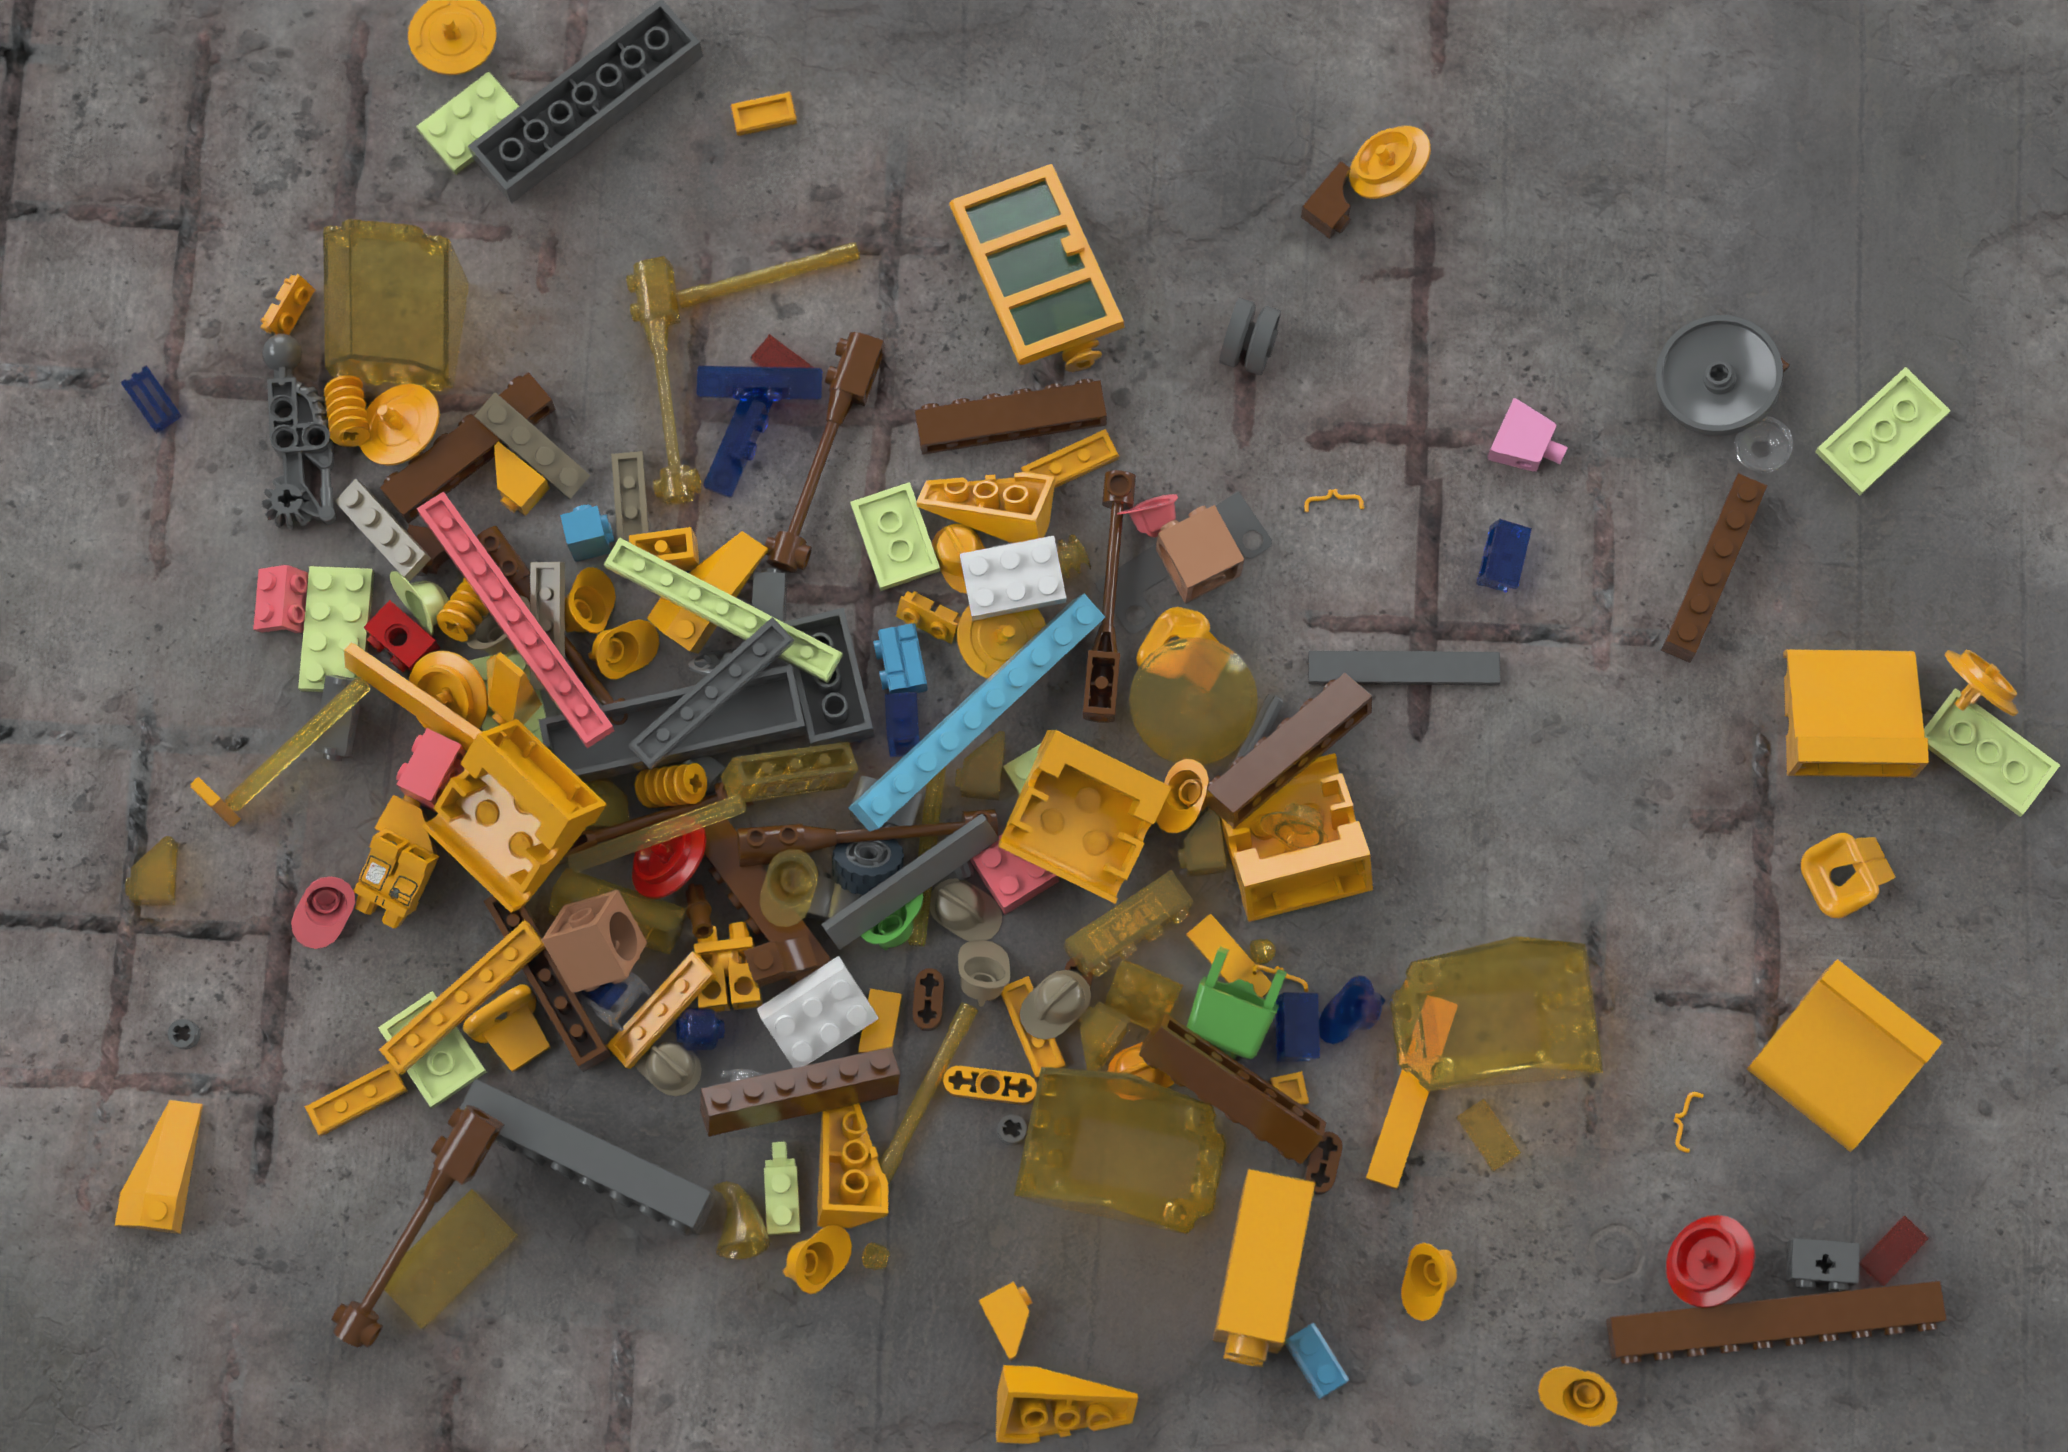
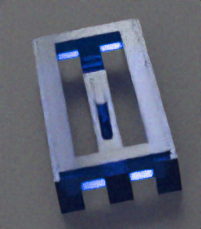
M146 365L141 368L143 371L138 374L135 372L131 375V379L128 381L125 379L120 383L157 434L181 418L182 415ZM148 378L173 414L168 417L143 383L144 379ZM138 385L161 418V422L158 424L155 422L132 389L133 386Z

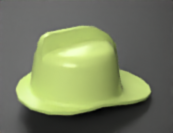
M392 571L390 573V581L396 594L417 619L421 628L432 636L433 626L437 624V615L449 601L446 593L439 585L424 580L409 583L400 573Z

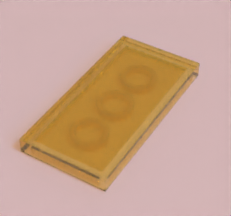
M471 1189L405 1254L384 1291L424 1330L518 1235Z

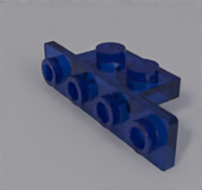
M699 366L697 369L696 393L700 398H733L736 400H749L752 398L769 401H779L782 399L820 400L822 398L823 372L821 368Z
M755 376L749 378L703 483L705 489L728 498L733 497L747 462L752 461L757 450V439L760 433L763 434L767 428L770 418L768 414L779 391L778 385Z

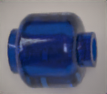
M687 1009L683 1012L682 1017H677V1042L682 1043L688 1051L713 1050L717 1046L718 1039H724V1020L718 1019L714 1009Z

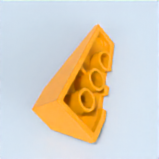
M1019 472L1014 473L1013 478L996 479L995 475H985V480L967 481L964 477L927 480L916 504L921 509L1010 543L1044 538L1050 523L1055 476Z
M741 531L690 571L689 574L736 598L769 549L744 531ZM660 597L647 617L665 635L688 651L698 654L717 627V625L663 597Z
M499 652L486 661L488 705L494 713L491 718L498 725L518 719L524 725L540 708L542 703L525 672Z
M169 1100L120 1193L115 1226L181 1234L203 1108L202 1104Z
M859 1103L822 1111L817 1227L838 1225L843 1228H852L888 1215V1182L885 1173H882L877 1159L878 1154L870 1140L867 1131L868 1126Z
M1003 1365L997 1390L996 1442L1031 1444L1040 1442V1437L1059 1433L1061 1438L1071 1436L1070 1431L1088 1427L1092 1431L1131 1424L1138 1402V1394L1039 1367Z

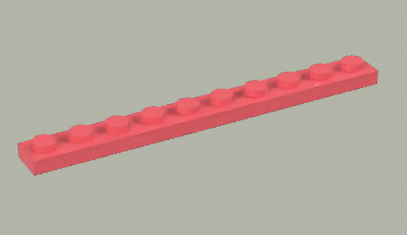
M442 492L417 508L419 515L584 745L589 748L614 732L613 725L446 494Z

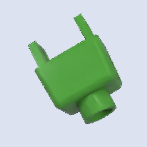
M1220 946L1208 976L1203 977L1199 983L1187 1028L1234 1060H1236L1237 1055L1252 1059L1257 1055L1278 1011L1279 1005L1275 1003L1287 972L1280 969L1277 970L1265 1000L1257 995L1253 984L1239 978L1231 983L1218 981L1229 949Z

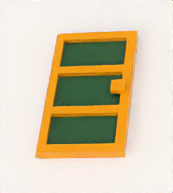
M1052 164L950 201L949 206L1019 365H1025L1125 328L1124 320Z

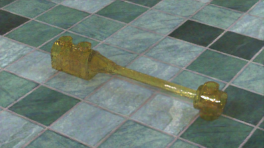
M660 256L635 263L633 265V274L627 275L626 281L630 293L636 292L637 303L630 304L632 319L634 322L640 321V326L644 329L650 350L654 355L668 467L662 468L659 471L660 479L653 481V488L656 497H663L665 504L678 505L694 500V494L702 492V483L696 468L691 469L690 466L681 465L666 353L668 348V326L680 324L681 320L674 268L665 256Z

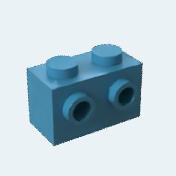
M581 505L574 508L573 512L560 515L566 542L575 562L611 553L610 543L615 542L613 530L607 514L601 515L598 506Z

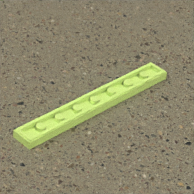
M620 537L604 563L605 568L744 640H747L772 618V616ZM774 618L795 641L778 658L828 683L843 656L842 652Z

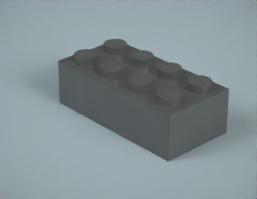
M844 608L784 622L843 654L828 683L792 665L813 752L875 737Z

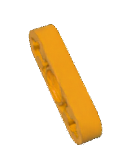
M953 1066L945 1072L943 1077L945 1090L954 1097L1026 1105L1031 1103L1037 1095L1036 1081L1030 1075L1023 1073ZM956 1073H961L964 1080L973 1081L972 1074H977V1092H970L972 1086L962 1084L960 1090H956L953 1083L949 1082V1079L955 1078ZM989 1076L997 1078L1000 1082L999 1090L994 1094L983 1092L981 1082L984 1078ZM1004 1078L1011 1079L1009 1086H1019L1021 1081H1026L1027 1087L1032 1088V1091L1026 1092L1024 1098L1019 1097L1016 1090H1008V1097L1002 1096L1005 1091Z

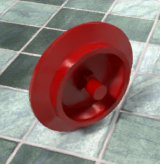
M684 815L675 820H667L654 826L643 837L636 849L632 868L633 885L642 896L650 899L666 897L680 889L692 877L703 858L706 847V832L699 820L689 815Z
M1712 1215L1693 1221L1677 1235L1668 1252L1666 1274L1671 1289L1681 1300L1695 1307L1709 1308L1728 1302L1744 1288L1752 1274L1755 1263V1248L1752 1238L1739 1222L1726 1216Z

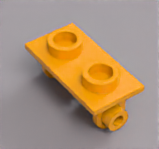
M299 274L296 276L291 275L289 279L285 278L281 289L275 297L280 301L279 306L273 303L270 305L265 316L261 319L262 325L260 328L270 334L273 332L276 335L280 333L289 335L310 301L315 289Z
M907 591L904 597L901 596L896 613L897 618L903 620L906 624L914 623L917 628L937 639L944 640L950 644L953 643L961 618L959 617L960 613L941 604L933 612L931 608L934 605V601L918 594L916 591L913 593Z

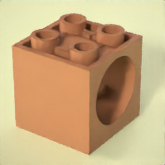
M1215 505L1206 508V506L1198 507L1189 513V518L1179 523L1177 520L1170 521L1160 528L1161 532L1158 533L1156 551L1184 603L1241 576L1244 558Z
M618 890L564 905L542 939L571 993L581 990L589 992L606 983L612 982L617 984L629 977V972L635 962L640 959V954L647 944L645 937Z

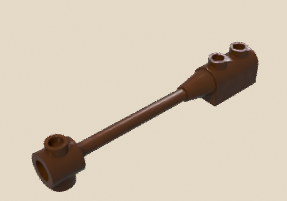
M850 332L847 339L840 338L835 351V355L840 357L838 366H830L825 378V384L830 385L826 416L827 424L788 531H778L775 538L768 536L764 545L769 549L765 554L768 556L767 563L777 569L795 573L797 569L805 570L808 565L812 547L806 545L807 541L799 537L838 427L842 425L853 403L862 406L866 405L885 352L884 340L859 332Z
M1120 470L1108 471L1104 476L1102 505L1111 509L1102 614L1105 618L1101 621V625H1099L1092 651L1088 650L1083 719L1097 723L1114 722L1116 712L1120 653H1118L1116 632L1113 625L1123 514L1117 515V513L1133 508L1136 483L1135 474Z
M497 526L485 529L476 536L516 593L519 596L528 598L530 602V570ZM565 635V656L601 705L626 701L625 698L613 700ZM624 714V718L621 721H614L612 717L608 718L612 724L622 725L627 721L628 714Z
M746 776L730 777L714 784L716 794L703 797L696 804L677 805L596 831L585 830L557 866L568 863L572 858L597 846L600 842L656 826L667 820H675L684 815L695 814L717 806H721L723 814L753 806L754 802Z
M995 809L963 811L962 821L880 827L871 832L867 828L836 831L835 829L805 826L803 824L738 828L739 866L804 862L805 854L836 846L839 843L951 835L980 814L984 815L998 836L997 815Z
M467 1105L464 1110L458 1107L453 1112L448 1121V1125L453 1127L448 1138L440 1136L432 1147L431 1153L436 1155V1158L433 1161L434 1167L424 1192V1198L361 1303L351 1301L348 1307L342 1303L333 1314L331 1320L337 1324L333 1332L339 1339L354 1347H362L364 1345L369 1348L375 1342L382 1331L383 1325L377 1322L379 1316L373 1311V1308L434 1205L444 1197L455 1181L463 1185L473 1179L505 1124L471 1105Z

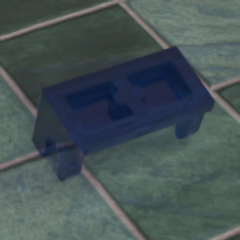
M1500 518L1490 525L1476 585L1508 592L1509 588H1518L1532 528Z
M1283 992L1278 996L1275 1003L1279 1005L1276 1013L1277 1062H1310V1059H1319L1318 993Z

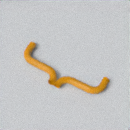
M1337 489L1328 490L1326 496L1309 497L1304 503V511L1309 512L1310 502L1325 501L1334 494L1336 498L1341 500L1356 499L1359 501V509H1364V502L1361 496L1355 494L1340 495Z
M1259 964L1252 967L1253 975L1257 974V969L1276 974L1278 969L1284 971V968L1276 966L1275 969ZM1286 974L1285 978L1301 983L1304 987V992L1309 991L1306 981Z
M1692 1092L1688 1094L1682 1113L1675 1114L1673 1122L1678 1124L1675 1145L1682 1152L1689 1153L1690 1149L1680 1144L1683 1123L1678 1118L1686 1116L1692 1097L1703 1099L1704 1094Z

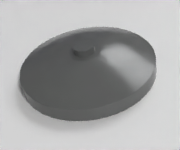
M1730 315L1707 316L1686 324L1666 342L1656 365V386L1665 410L1683 427L1696 433L1711 436L1735 434L1760 422L1776 404L1783 385L1782 359L1772 338L1753 322Z

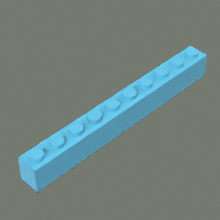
M1085 593L1073 599L849 807L852 813L869 832L880 828L1095 628L1105 616Z

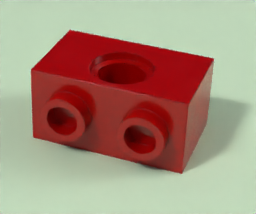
M391 600L364 626L369 635L366 640L378 652L385 649L392 655L389 661L402 673L406 669L411 672L415 664L423 656L441 649L433 637ZM400 634L407 635V640L403 645H393V640L396 636Z

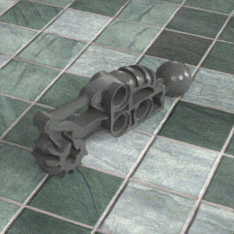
M280 333L271 336L263 347L262 356L265 364L274 370V379H267L270 442L278 457L283 459L284 475L273 479L274 490L265 489L264 493L268 499L262 501V506L268 509L265 513L267 519H275L274 524L278 528L282 527L286 522L288 529L293 530L294 522L298 521L301 526H306L312 519L330 525L336 521L337 516L334 511L333 487H331L330 473L334 467V442L329 434L327 410L324 408L325 400L323 397L318 396L316 388L305 387L304 383L298 382L296 377H293L292 370L301 361V345L292 336ZM291 408L292 413L288 417H278L280 410ZM315 436H325V440L321 445L314 446L310 444ZM284 438L294 439L291 446L287 448L279 447V443ZM305 459H308L321 470V507L305 485ZM293 498L294 501L291 502L290 507H285L288 499Z

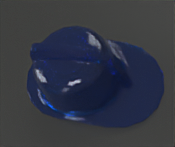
M1358 975L1351 978L1322 1011L1318 1021V1032L1320 1038L1326 1043L1337 1044L1343 1042L1355 1030L1370 1029L1378 1022L1385 998L1374 990L1372 982L1366 976Z

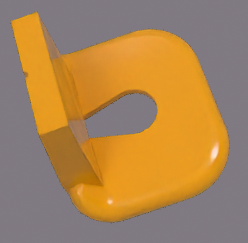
M1172 607L1164 611L1155 621L1137 652L1136 662L1138 667L1144 672L1168 679L1182 677L1201 691L1208 693L1230 655L1214 635L1209 632L1210 623L1202 613L1183 607ZM1173 637H1180L1187 643L1184 650L1166 651L1165 648L1167 642Z
M1837 833L1810 847L1801 859L1802 875L1819 909L1831 918L1846 917L1870 904L1877 898L1879 886L1896 878L1876 837L1854 839L1848 833ZM1852 864L1856 872L1844 885H1835L1831 880L1832 870L1836 867Z
M525 984L515 986L472 1014L463 1024L464 1032L472 1040L478 1043H489L513 1073L551 1048L533 1015L537 1004L536 996L532 989ZM507 1011V1018H505L504 1020L496 1019L499 1015Z

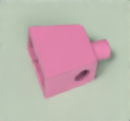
M1513 398L1487 459L1529 471H1537L1543 457L1561 464L1568 447L1551 440L1557 426L1554 422L1520 400Z

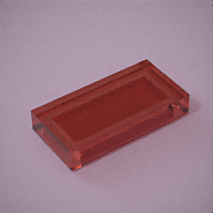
M770 334L750 357L754 364L798 397L801 396L819 374L816 368Z
M1904 1215L1861 1259L1859 1265L1881 1286H1885L1929 1238Z

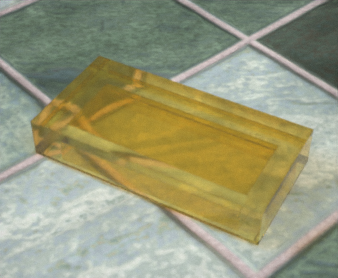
M1482 1099L1456 1117L1493 1172L1521 1154L1485 1099Z

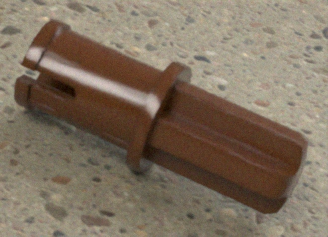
M691 883L688 885L689 889L685 892L688 903L686 914L691 919L694 936L699 939L708 938L713 933L710 919L712 908L706 900L704 887L701 884L695 885Z

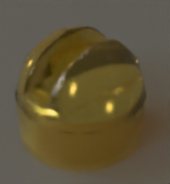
M1268 939L1250 941V953L1253 962L1259 965L1269 963L1275 956L1274 944Z
M871 1242L863 1250L862 1264L868 1269L882 1270L889 1264L887 1260L890 1257V1252L883 1245Z

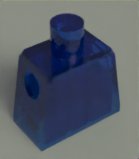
M917 692L885 694L889 756L902 757L921 741ZM901 739L911 740V741L905 742V743L897 742L898 740H901Z

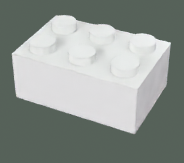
M1054 536L960 554L972 621L1066 603V594Z
M839 956L757 1008L763 1023L793 1068L810 1064L879 1019Z

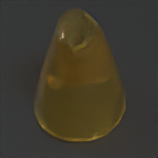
M729 1181L715 1184L713 1189L722 1193L726 1200V1220L716 1247V1254L726 1259L740 1260L755 1257L767 1250L770 1246V1239L759 1210L751 1196L739 1184Z

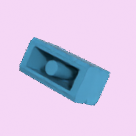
M911 623L880 629L878 631L879 640L873 641L877 660L883 659L885 670L879 671L882 689H889L890 697L892 698L927 691V681L915 624Z
M1315 1323L1310 1324L1285 1340L1284 1344L1308 1383H1311L1312 1389L1319 1400L1349 1381Z

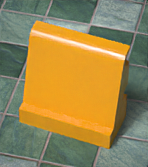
M1785 649L1783 652V657L1787 658V673L1784 677L1785 717H1789V730L1786 735L1787 776L1915 778L1929 763L1928 738L1924 736L1917 662L1914 651Z
M518 719L477 734L460 763L465 770L460 775L450 779L434 806V809L439 814L432 820L425 822L422 826L511 913L523 907L531 899L586 827L597 821L607 805Z
M1047 730L1037 751L1038 755L1000 838L998 847L1116 904L1118 900L1116 898L1117 893L1124 880L1128 879L1145 844L1143 842L1149 827L1152 824L1154 825L1172 787L1058 730Z
M1335 753L1318 757L1234 829L1219 816L1248 922L1373 890L1371 855L1359 821L1356 822L1354 806L1343 774L1339 773Z
M1837 959L1823 972L1800 1001L1799 1005L1787 1017L1755 1060L1747 1067V1070L1851 1152L1863 1140L1943 1042Z

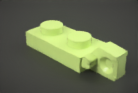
M772 1142L773 1160H765L764 1168L767 1234L801 1233L798 1168L795 1166V1158L787 1159V1144L785 1142Z

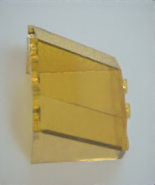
M348 219L342 221L341 227L333 225L324 227L325 367L330 376L333 378L345 375L356 376L372 385L392 382L397 386L402 384L423 385L427 389L434 391L454 388L469 282L450 239L440 235H427L423 233L422 228L414 225Z
M1514 936L1413 961L1405 972L1407 977L1401 988L1395 989L1389 1000L1390 1009L1393 1014L1392 1025L1394 1041L1397 1046V1064L1404 1071L1412 1073L1420 1081L1419 1084L1427 1091L1575 1079L1603 1073L1586 944Z
M1041 1067L1014 1196L1038 1204L1188 1234L1195 1227L1194 1222L1198 1218L1207 1216L1214 1210L1216 1192L1219 1187L1223 1167L1222 1162L1223 1157H1225L1227 1144L1223 1134H1218L1214 1121L1217 1116L1213 1105H1207L1200 1100L1130 1073Z

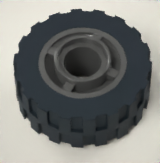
M896 839L839 843L833 849L832 876H834V881L841 885L842 889L851 891L850 893L862 894L863 896L903 868V848L899 846Z

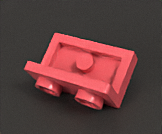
M289 565L258 570L253 630L261 633L285 629L294 633H302L304 631L308 586L307 572Z

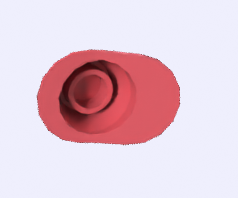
M1170 494L1155 497L1135 505L1132 509L1118 512L1117 515L1129 513L1140 533H1147L1148 536L1153 538L1158 537V533L1161 532L1160 528L1163 525L1176 520L1174 502L1178 499V496Z
M332 876L320 878L310 884L305 890L291 921L292 933L298 942L305 947L317 949L330 945L338 938L355 905V894L350 884L341 878Z

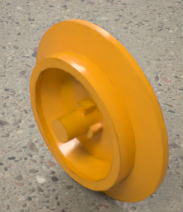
M429 0L414 14L408 29L409 46L416 60L428 70L444 75L466 73L481 65L491 54L497 36L494 18L489 9L479 0Z
M1399 126L1380 131L1370 137L1361 146L1351 164L1349 174L1351 187L1362 197L1379 199L1396 194L1409 186L1422 173L1430 157L1431 145L1426 134L1416 127Z
M417 384L398 385L380 394L366 410V420L369 426L367 430L370 432V437L367 442L360 445V448L364 455L372 462L385 466L398 465L414 458L429 444L438 427L439 406L434 395L425 387Z
M968 605L958 623V647L966 664L975 673L988 679L1036 635L1046 623L1038 608L972 621L970 606Z
M1967 649L1961 655L1951 650L1945 652L1948 662L1968 683L1962 690L1961 696L1954 703L1960 710L1964 711L1971 703L1975 704L1983 696L2005 713L2012 716L2018 714V710L2012 701L2017 696V692L2000 674V670L1995 665L1989 664L1979 655Z
M435 651L423 656L413 667L409 681L480 729L487 715L488 695L484 681L477 669L467 659L450 651ZM416 717L425 729L428 728L442 735L440 732H438L437 730L426 724L424 721Z

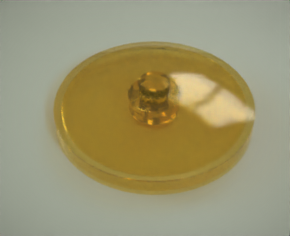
M1187 637L1173 640L1160 646L1143 661L1131 685L1129 706L1132 722L1137 733L1144 743L1156 754L1174 763L1184 759H1193L1205 765L1228 756L1246 739L1255 721L1258 696L1252 673L1245 662L1234 651L1214 640Z

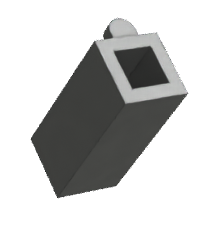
M764 568L762 572H754L746 582L753 584L752 606L785 622L788 586L786 573H781L779 569Z
M326 675L314 751L323 753L324 759L342 761L343 756L353 755L364 680L338 675Z

